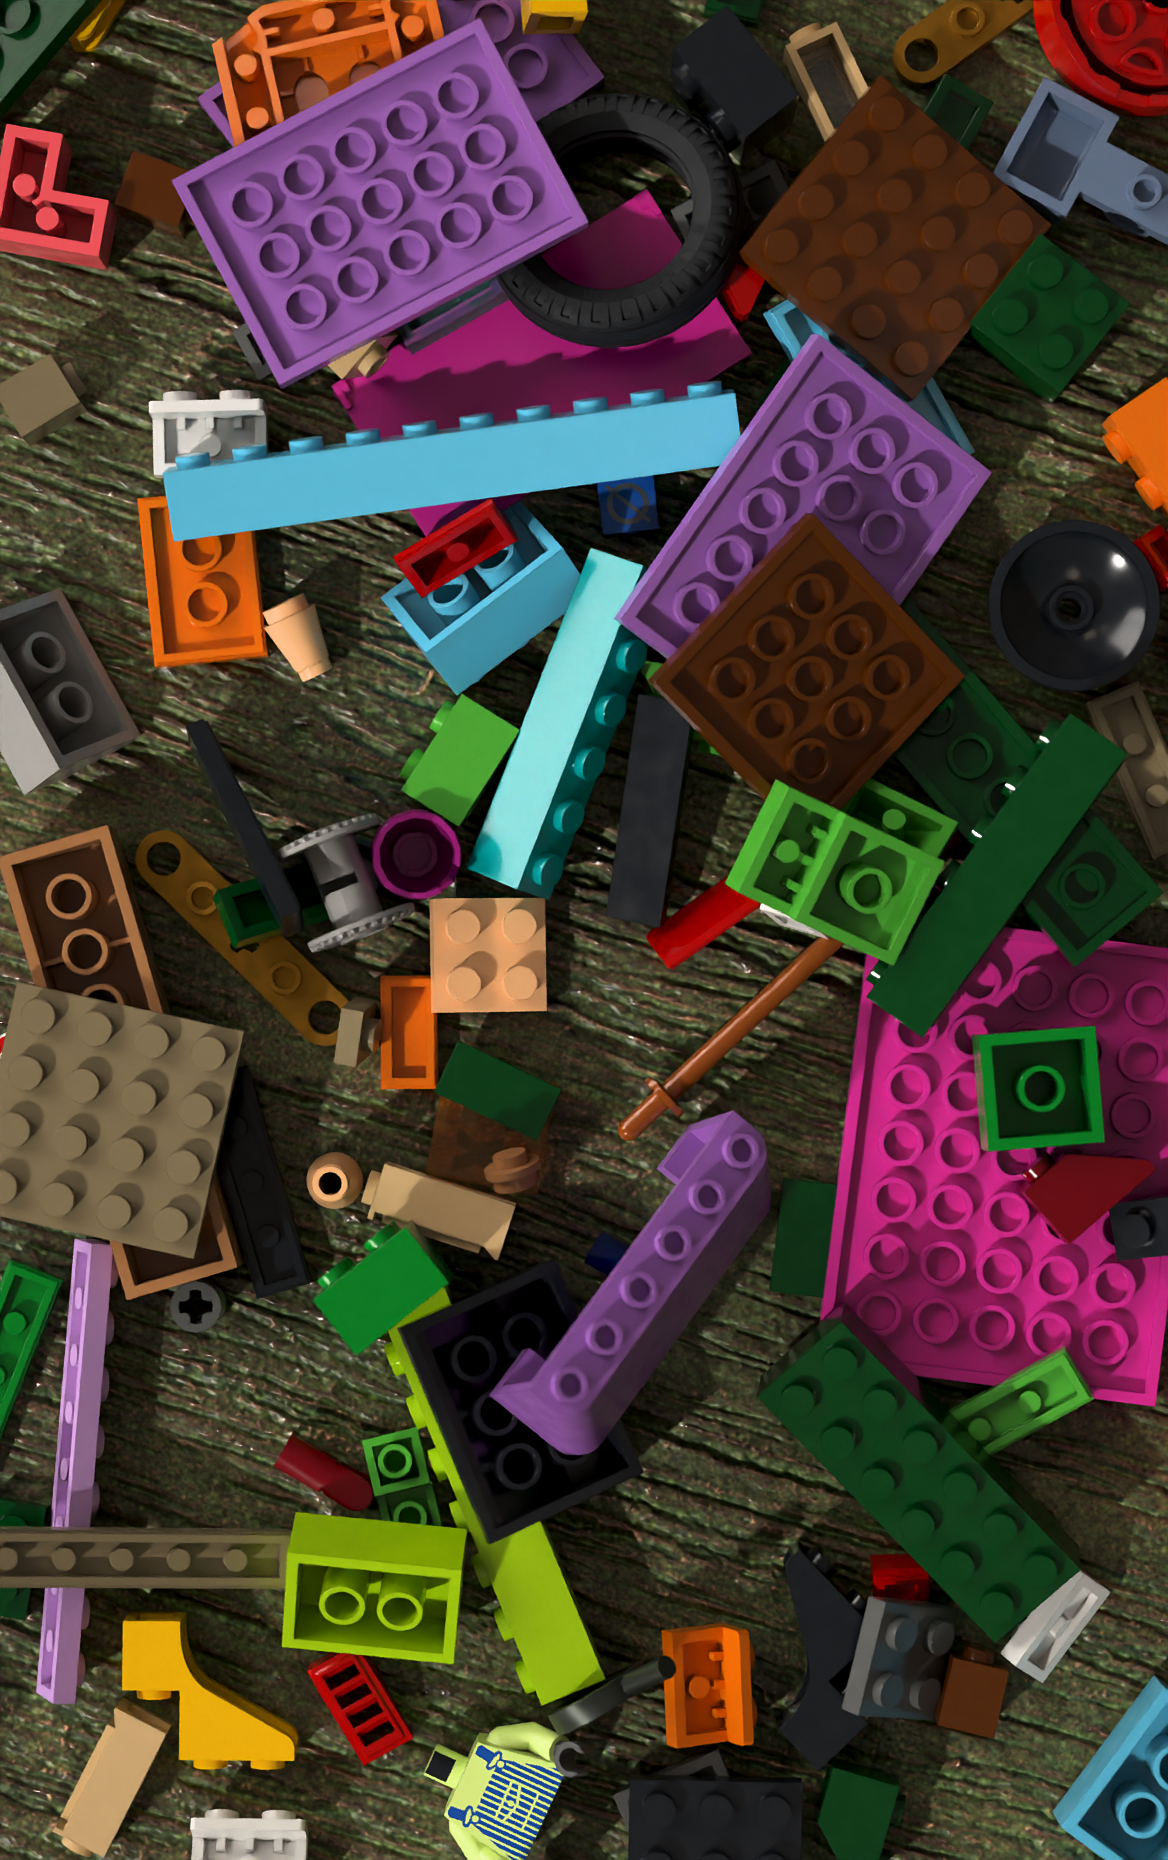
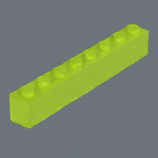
M446 1285L388 1331L392 1342L385 1344L384 1349L396 1377L406 1374L413 1395L405 1399L417 1429L419 1430L427 1426L435 1448L427 1450L435 1475L439 1482L449 1479L457 1500L449 1503L457 1528L467 1529V1533L471 1532L479 1553L471 1556V1561L479 1582L483 1588L493 1586L501 1605L492 1609L499 1631L504 1641L514 1638L522 1659L514 1662L523 1689L526 1694L536 1691L543 1706L605 1680V1667L545 1521L537 1522L493 1544H487L397 1328L454 1301L448 1285Z

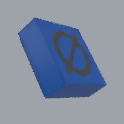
M653 475L597 483L603 537L659 531Z

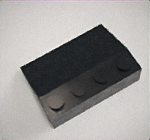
M555 1260L528 1266L397 1328L487 1544H493L644 1473L621 1417L597 1449L588 1454L567 1455L555 1449L490 1396L523 1349L530 1348L547 1361L578 1319L577 1312Z

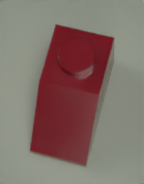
M1045 1152L1021 1173L1026 1182L1017 1190L1058 1238L1066 1244H1071L1154 1172L1156 1168L1149 1160L1143 1158L1059 1152L1052 1158L1048 1152Z

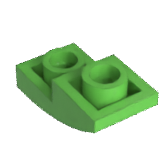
M417 1427L362 1440L374 1496L378 1500L382 1521L444 1527L427 1458Z

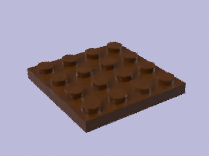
M880 75L871 83L744 242L737 254L744 263L908 403L916 398L969 331L971 320L1040 233L1044 236L1051 227V224Z
M805 513L648 681L764 801L777 779L841 810L960 683L965 675L814 514Z

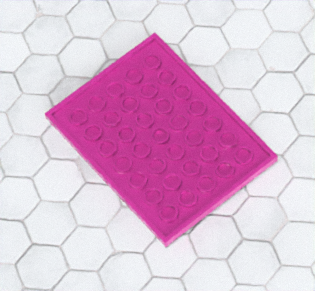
M1005 927L928 1035L923 1038L866 997L874 986L866 979L879 961V959L866 954L819 1323L844 1302L915 1376L996 1386L1014 1373L1066 1346L1094 1393V1399L1155 1407L1168 1309V1255L1117 1261L1109 1211L1071 1244H1066L1058 1238L1019 1193L1017 1188L1026 1182L1021 1173L1039 1156L1048 1152L1053 1158L1059 1152L1136 1157L1149 1160L1156 1170L1120 1201L1168 1193V948L1107 940L1077 967L1073 968L1043 932ZM1095 1026L1105 1142L1001 1151L981 1149L972 1035Z

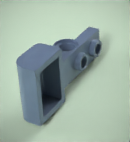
M1044 77L993 174L1052 224L1060 226L1063 223L1076 197L1103 210L1104 216L1119 228L1141 237H1148L1150 235L1168 245V174L1107 142L1120 116Z

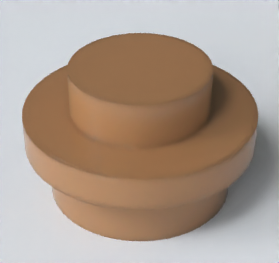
M514 1147L494 1154L492 1156L493 1162L484 1168L485 1178L488 1182L493 1183L496 1193L511 1194L529 1189L539 1182L537 1171L541 1168V1162L538 1155L527 1154L526 1149L523 1147Z

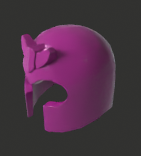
M411 809L390 816L377 829L371 843L372 869L377 880L389 893L406 900L421 901L441 894L450 884L455 882V877L461 866L462 849L456 831L443 817L428 810Z

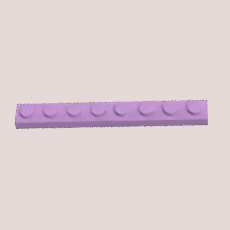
M74 1239L50 1527H90L91 1516L96 1515L99 1508V1486L94 1481L96 1459L102 1456L105 1440L103 1427L99 1424L100 1403L106 1400L109 1392L108 1370L104 1367L105 1345L111 1343L114 1333L113 1314L111 1311H108L110 1288L116 1286L119 1272L110 1243L95 1239ZM45 1588L36 1692L52 1704H75L76 1687H80L84 1681L85 1660L82 1652L79 1651L81 1630L87 1628L90 1618V1603L88 1597L84 1595L85 1588Z

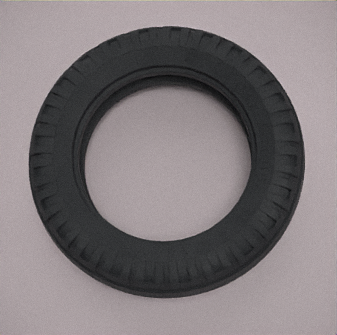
M630 93L602 94L579 99V101L559 107L550 112L546 117L544 116L538 120L536 124L563 175H566L585 161L613 153L644 155L667 165L680 176L692 194V221L686 240L676 256L662 270L640 283L617 289H595L581 286L555 272L539 253L495 276L508 299L527 319L546 332L572 343L600 348L629 347L657 340L673 333L696 318L715 299L729 279L738 259L737 252L742 246L745 230V201L742 185L736 167L720 140L707 126L687 111L654 97Z

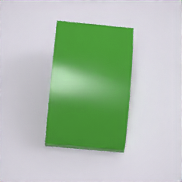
M776 779L725 884L736 892L788 915L801 924L894 966L945 861Z

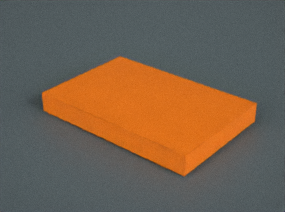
M167 497L138 498L155 668L269 657L267 632L264 629L266 623L263 615L264 603L256 530L174 542Z

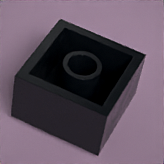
M728 5L673 47L670 78L673 80V83L669 85L670 91L688 113H691L694 109L697 110L709 125L708 128L723 144L728 154L731 153L740 165L793 123L799 99L798 92Z

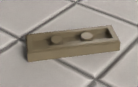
M1137 681L1084 704V707L1094 730L1129 754L1114 777L1149 859L1152 860L1168 853V749L1140 683Z

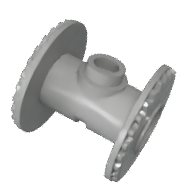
M376 813L362 815L326 826L274 852L279 864L303 856L306 857L333 925L334 931L307 943L311 952H319L357 941L384 930L389 925L415 912L413 902L383 911L376 893L379 881L372 869V862L362 857L354 836L370 830L381 823Z

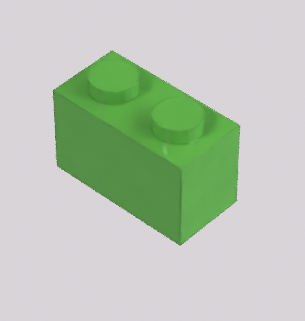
M461 694L456 704L449 700L444 702L429 727L437 733L425 752L419 748L413 751L399 774V777L406 780L401 789L405 795L443 817L459 829H462L512 750L520 731L464 694Z

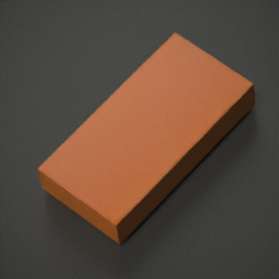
M431 975L380 976L382 1020L381 1089H435L439 1082L438 1013H431Z

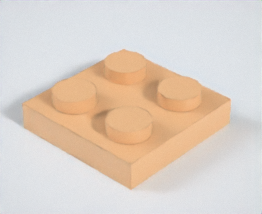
M544 898L429 899L431 1013L547 1011Z

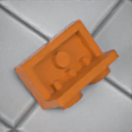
M725 1623L662 1630L663 1656L671 1657L676 1665L675 1675L664 1681L667 1745L677 1749L727 1741L740 1746L752 1745L754 1743L753 1727L757 1722V1707L752 1697L751 1670L755 1663V1652L753 1644L749 1639L748 1630Z

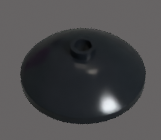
M1085 520L1053 522L1043 525L1023 536L1000 561L992 578L988 594L989 624L994 640L1003 656L1027 679L1041 686L1059 691L1079 692L1093 690L1108 685L1124 676L1135 667L1149 649L1157 631L1160 616L1158 584L1154 572L1143 553L1118 531L1105 525ZM1069 600L1077 605L1078 616L1076 619L1066 620L1060 615L1059 605L1062 601Z

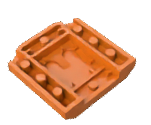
M283 0L261 5L247 16L248 23L227 40L223 41L221 37L212 44L234 147L444 37L437 1Z

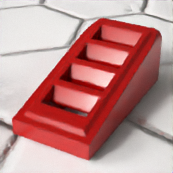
M330 1652L309 1664L307 1672L363 1766L414 1738L411 1729L370 1656ZM355 1664L360 1673L335 1686L330 1677ZM367 1683L371 1692L345 1705L341 1696ZM378 1702L382 1711L356 1725L352 1716ZM390 1721L395 1730L367 1745L362 1735Z

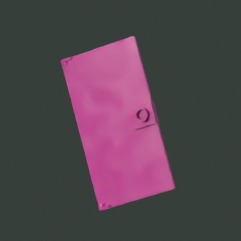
M645 189L629 201L590 224L588 228L569 237L541 256L555 272L573 283L595 289H617L640 283L658 273L676 256L682 247V243L663 216L653 196ZM497 282L388 350L390 352L389 359L371 377L366 378L363 375V377L341 379L331 385L335 398L339 399L358 430L379 428L380 437L382 438L403 435L402 425L421 421L436 420L437 430L460 427L459 417L478 413L492 412L494 422L517 419L516 409L529 406L550 405L551 414L574 411L573 401L593 397H607L608 406L631 403L630 393L643 390L664 389L665 398L688 395L687 385L716 379L751 357L752 352L716 297L696 318L669 335L635 346L600 348L572 343L541 329L527 319L513 305ZM533 492L492 497V499L505 511ZM489 498L408 510L425 537Z

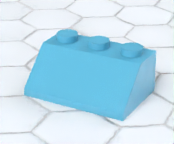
M521 501L504 511L511 521L519 539L518 541L460 574L421 598L407 578L380 597L456 695H459L470 685L481 680L487 672L516 650L524 647L533 637L564 615L580 577L579 571L562 546Z

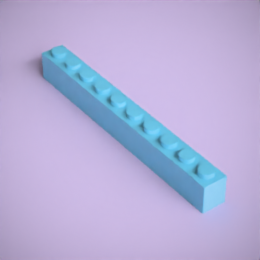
M708 381L687 385L688 395L665 398L664 389H651L630 393L631 403L608 406L607 397H593L573 401L574 411L551 414L550 405H536L516 409L517 419L494 422L492 412L478 413L459 417L460 427L437 430L436 420L404 424L402 425L403 435L382 438L380 437L379 428L347 432L345 433L346 443L324 445L322 436L290 440L288 441L290 450L267 453L266 444H256L233 448V458L211 461L209 452L180 455L175 457L176 466L168 467L163 472L173 540L175 542L720 466L740 438L735 392L733 389L722 390L721 381Z

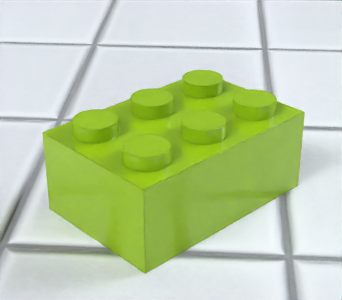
M296 1512L287 1551L282 1647L454 1664L460 1623L467 1529Z

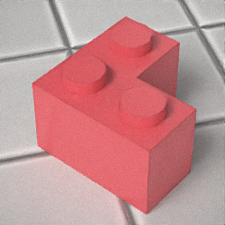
M6 124L0 155V251L108 270L118 215L109 200L65 192L72 149L64 135Z

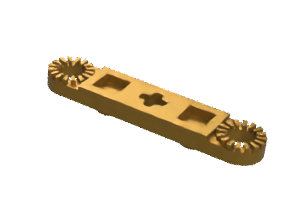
M948 0L903 33L897 40L892 54V68L897 74V78L905 82V85L916 88H927L937 83L945 73L948 74L956 67L962 65L1033 12V0H1021L1022 2L1019 4L1014 0H1005L1004 2L1001 0ZM925 43L926 46H931V49L935 51V56L937 57L936 65L924 72L913 70L905 60V51L911 45Z
M161 830L147 835L140 842L135 855L136 867L141 877L307 1040L321 1046L335 1045L337 1043L338 1029L331 1034L319 1033L310 1022V1014L314 1006L322 1001H331L341 1010L344 1005L350 1002L347 997L283 934L258 941L259 947L254 952L247 948L236 952L232 947V943L212 899L217 890L232 886V884L179 834ZM161 843L173 844L178 849L181 858L177 870L166 876L158 875L149 864L150 852Z

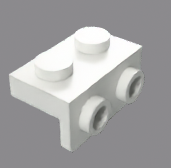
M225 390L219 393L220 399L197 400V393L172 391L163 393V401H150L149 414L153 418L154 476L156 478H163V472L168 467L176 466L175 457L180 455L209 452L211 461L233 458V448L256 444H266L267 453H269L268 408L264 400L254 399V392L249 390Z
M213 1809L205 1812V1818H191L190 1831L193 1837L191 1860H307L309 1832L306 1820L296 1819V1813L269 1810L262 1813V1818H239V1813L236 1811Z

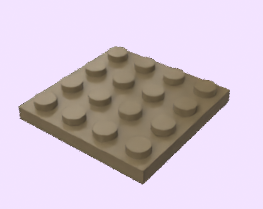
M17 982L0 1057V1216L192 1259L196 1258L246 1031Z

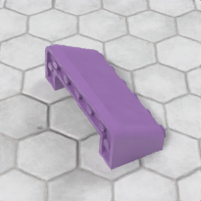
M734 1110L688 1125L657 1167V1170L676 1184L556 1349L547 1361L530 1348L523 1349L491 1392L490 1396L561 1453L567 1455L588 1454L602 1444L768 1214L772 1198L766 1144L762 1135Z

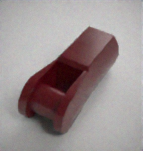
M292 1433L274 1464V1467L317 1492L322 1491L325 1496L351 1511H361L367 1508L374 1497L369 1476L344 1462H339L337 1457L295 1433Z

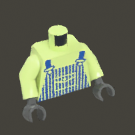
M536 1722L498 1726L489 1734H478L468 1757L437 1744L424 1775L453 1788L446 1804L444 1816L449 1820L450 1833L468 1860H526L563 1777H579L589 1774V1771L577 1766L575 1761L576 1752L590 1754L594 1753L595 1748L590 1741L569 1742L566 1736H559L557 1732Z

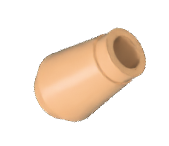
M304 593L263 612L268 623L264 627L265 631L293 669L298 672L302 682L333 668L328 658L329 654L315 603L309 605Z
M331 1152L321 1155L312 1163L308 1170V1191L311 1197L323 1207L330 1209L346 1207L357 1199L362 1190V1171L358 1163L346 1154ZM334 1172L339 1175L342 1181L339 1192L328 1193L323 1189L325 1183L322 1177L325 1173Z

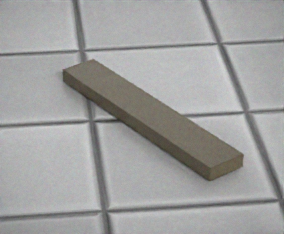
M0 1526V1588L285 1589L287 1551L292 1530L257 1528Z

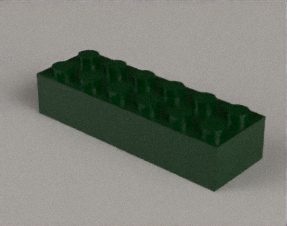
M844 1302L761 1375L757 1398L995 1643L1081 1570L1079 1545L992 1455L986 1452L969 1431Z

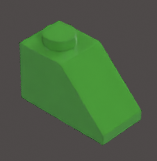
M871 778L841 809V811L937 858H940L959 824V822Z

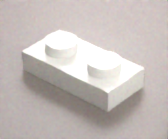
M1080 1570L1017 1625L1011 1635V1640L1001 1651V1654L1013 1665L1043 1683L1111 1592L1094 1578Z

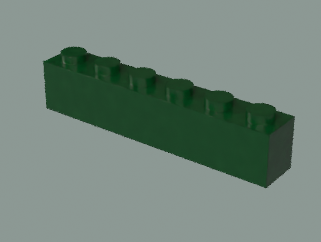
M1071 713L1064 722L1056 717L1052 719L1035 743V746L1042 750L1040 756L1029 770L1023 765H1020L1015 770L1001 791L1009 799L996 817L986 812L968 836L967 840L975 845L962 864L952 859L938 877L933 887L941 893L928 911L922 907L894 966L879 960L866 979L874 985L866 997L922 1038L928 1035L1129 756L1128 753Z

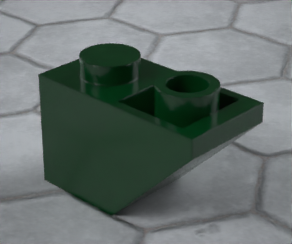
M833 1757L828 1761L814 1809L818 1825L838 1860H889L890 1850L883 1848L888 1827L898 1828L906 1800V1795L898 1793L900 1786L896 1776Z

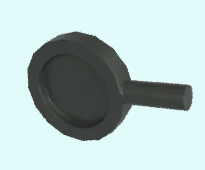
M666 1655L646 1664H643L642 1661L635 1662L573 1696L552 1710L547 1716L559 1736L567 1734L607 1713L634 1695L672 1678L676 1673L675 1662Z

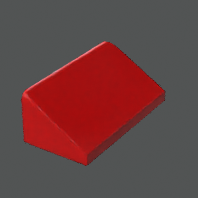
M489 498L393 556V558L412 586L423 598L519 539L506 513L492 498Z
M727 875L669 917L663 926L656 927L650 931L646 938L666 968L673 970L761 906L760 903L736 892L726 885L725 882L729 876Z

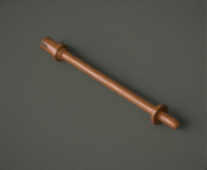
M955 831L939 859L943 860L957 845H961L964 842L957 831ZM818 937L662 1084L651 1076L646 1078L644 1082L653 1092L621 1121L618 1126L619 1136L626 1141L635 1140L668 1108L680 1118L684 1112L677 1100L845 943L832 937L830 939Z

